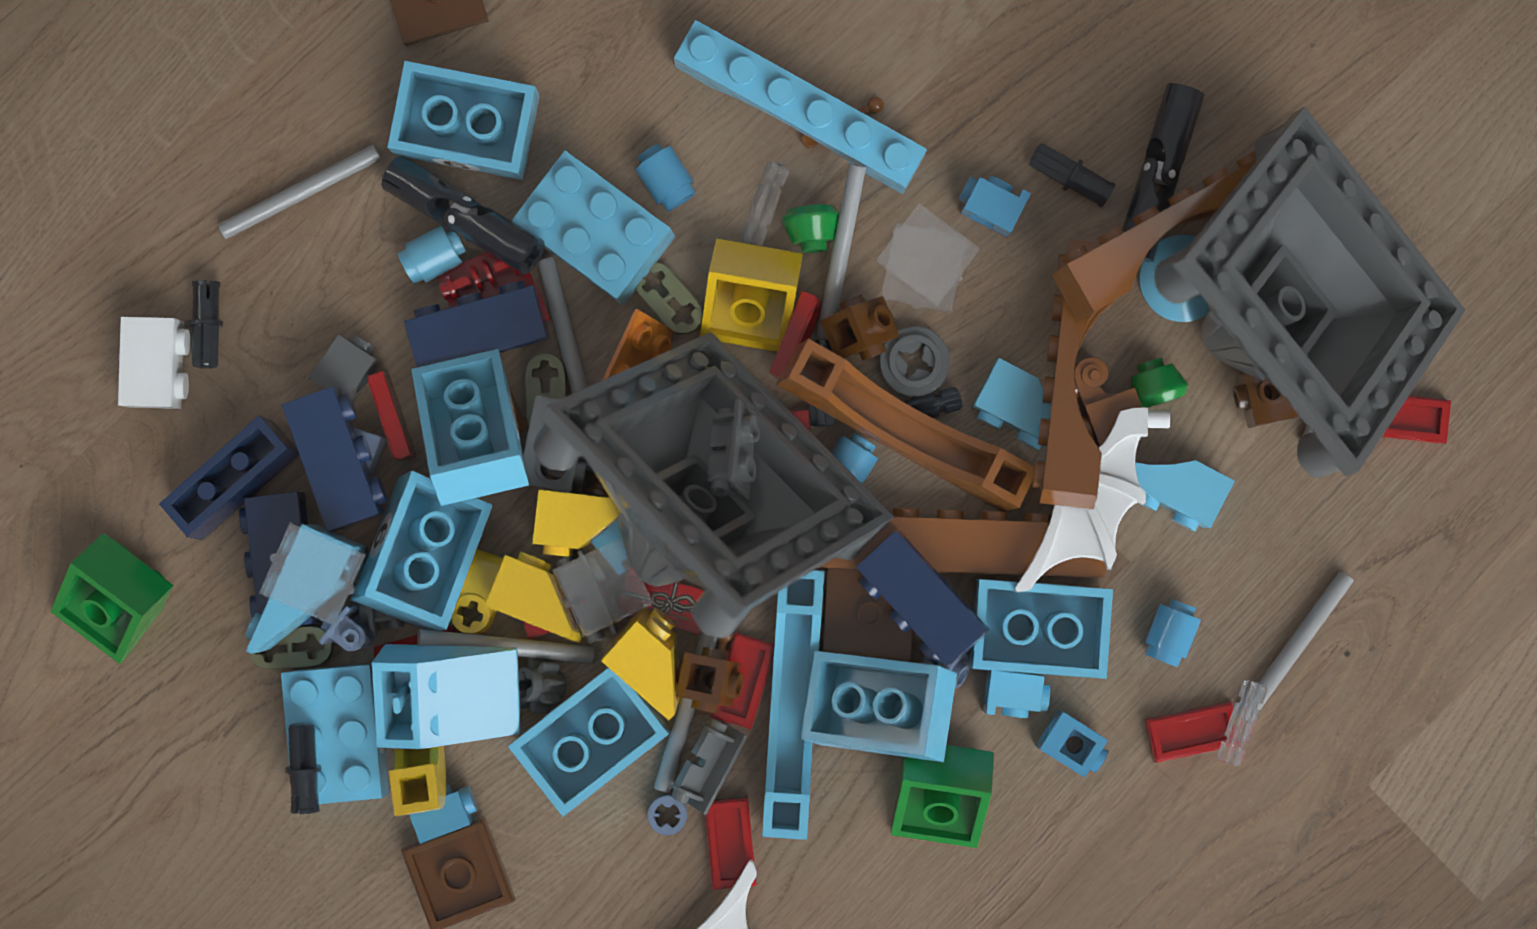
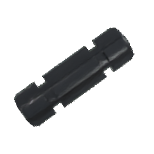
M956 387L941 390L939 395L936 396L934 393L903 401L931 418L940 416V412L945 411V414L958 411L963 407L960 392Z

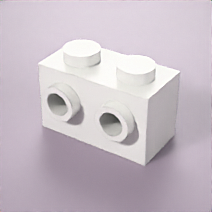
M121 317L118 406L128 408L181 409L182 399H187L189 391L188 375L183 373V355H188L190 350V333L188 329H184L183 321L175 318Z

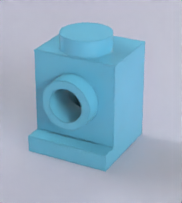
M987 670L982 710L984 713L995 715L996 706L1003 707L1002 715L1018 718H1028L1029 711L1047 712L1050 700V685H1044V676L1034 673Z

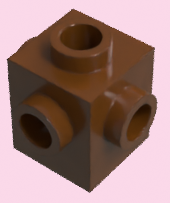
M864 294L855 296L839 304L841 311L820 320L833 353L844 359L860 354L862 361L886 352L884 343L900 336L884 296L866 301Z
M1248 374L1236 377L1238 386H1233V398L1238 412L1244 411L1248 428L1299 417V414L1291 406L1288 399L1267 379L1261 380ZM1264 387L1269 391V398L1264 395Z
M703 647L701 655L685 652L683 661L679 664L676 674V696L692 699L690 708L717 713L718 705L732 707L733 700L739 698L743 687V673L739 672L741 663L728 661V651ZM713 673H716L712 688L710 685V677Z

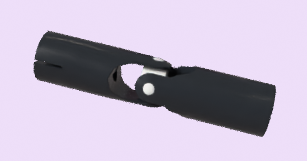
M1168 83L1166 85L1146 150V157L1122 228L1124 232L1136 226L1132 220L1134 217L1151 207L1156 206L1159 213L1170 207L1167 199L1174 196L1180 170L1185 161L1205 96L1200 90L1177 83ZM1154 183L1160 184L1159 190L1156 193ZM1160 239L1149 250L1143 261H1154Z
M399 156L395 158L385 170L384 179H382L381 183L382 189L451 231L461 234L469 242L520 273H529L541 259L545 247L544 240L496 211L480 205L469 195L406 157ZM450 200L453 201V202H455V203L451 206V208H450V204H449Z

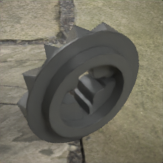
M907 327L899 330L900 336L885 343L886 352L880 355V368L885 382L896 392L907 396L919 397L935 391L944 382L949 372L950 355L946 344L935 332L927 328ZM922 344L925 346L922 351V361L927 364V367L932 369V372L926 369L924 371L917 369L906 379L905 375L908 364L897 353L912 355L916 350H919Z

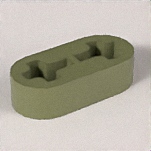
M655 262L649 270L654 275H658L660 272L665 274L666 277L663 278L662 284L670 294L663 299L654 289L647 293L643 289L647 284V280L644 277L635 289L675 333L685 335L695 332L702 324L703 308L668 267L662 263ZM675 298L683 307H687L690 304L693 305L695 308L691 313L694 319L693 323L687 325L684 322H680L676 325L673 322L676 312L668 303Z
M547 353L538 354L530 359L525 372L526 417L529 426L536 395L558 400L567 397V375L561 360ZM549 361L550 367L558 370V376L550 378V392L543 393V382L540 378H534V370H540L542 362Z
M319 626L297 627L277 643L287 644L288 652L274 654L273 662L268 661L267 654H260V652L249 653V657L256 666L263 669L315 666L323 664L331 658L334 653L335 642L325 644L323 650L317 651V658H312L310 651H296V643L309 641L310 633L315 634L316 640L319 641L326 632Z

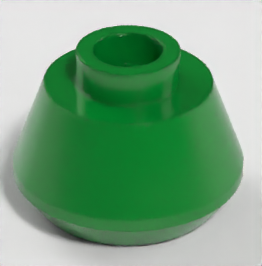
M828 204L794 207L786 210L781 223L792 245L801 246V253L827 251V243L834 241L839 211L833 205Z
M1162 357L1137 365L1139 374L1131 376V389H1136L1142 408H1149L1178 399L1186 395L1189 386L1173 363L1164 365Z

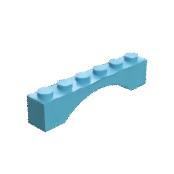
M697 20L694 21L674 57L675 68L717 91L743 101L786 123L830 149L849 163L866 166L865 174L901 194H904L927 151L925 147Z
M998 358L995 360L971 407L980 411L977 419L998 430L1005 424L1018 431L1017 440L1036 450L1040 449L1041 445H1038L1040 419H1049L1050 404L1042 403L1043 387L1039 378ZM1196 460L1174 465H1147L1135 462L1138 481L1141 488L1146 492V503L1143 506L1153 511H1157L1159 505L1175 513L1172 521L1194 532L1198 526L1202 528L1212 527L1235 482L1233 479Z
M813 570L778 592L762 837L807 840L813 743L800 738L814 652L819 651L824 584L823 570Z

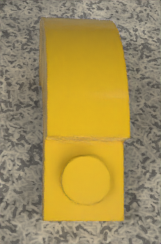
M444 746L424 749L394 748V770L389 771L394 816L442 809L446 799Z

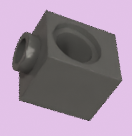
M338 334L309 379L324 389L331 386L340 388L342 394L348 393L354 404L368 383V376L374 374L382 361L372 355L376 347L358 335L353 334L350 340Z

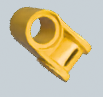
M476 549L451 616L452 623L456 629L463 633L478 635L486 632L492 626L497 610L485 606V603L504 559L503 557ZM476 602L478 603L477 611L483 613V619L481 622L473 621L469 627L467 626L468 618L462 616L465 607L473 608Z

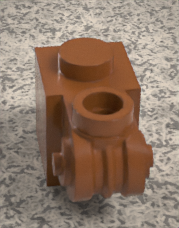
M1089 357L1075 365V393L1080 405L1082 419L1089 435L1096 445L1100 447L1109 435L1120 411L1142 408L1135 388L1114 395L1105 393L1101 385L1108 379V367L1101 359Z

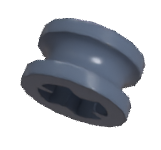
M663 794L655 798L647 814L648 822L652 829L658 834L666 836L674 835L681 831L688 815L686 805L672 798V794ZM663 804L667 808L673 804L677 806L680 812L676 813L675 817L680 818V820L675 825L668 821L661 825L656 819L660 815V812L656 811L659 805Z

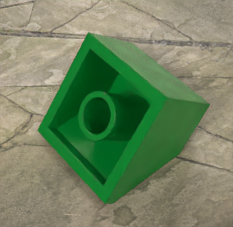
M103 532L70 563L50 612L117 663L121 664L162 611L174 585L166 580L159 571L150 568L130 553L123 544L114 541Z
M946 745L944 762L903 757L899 773L891 835L978 848L992 795L994 752Z

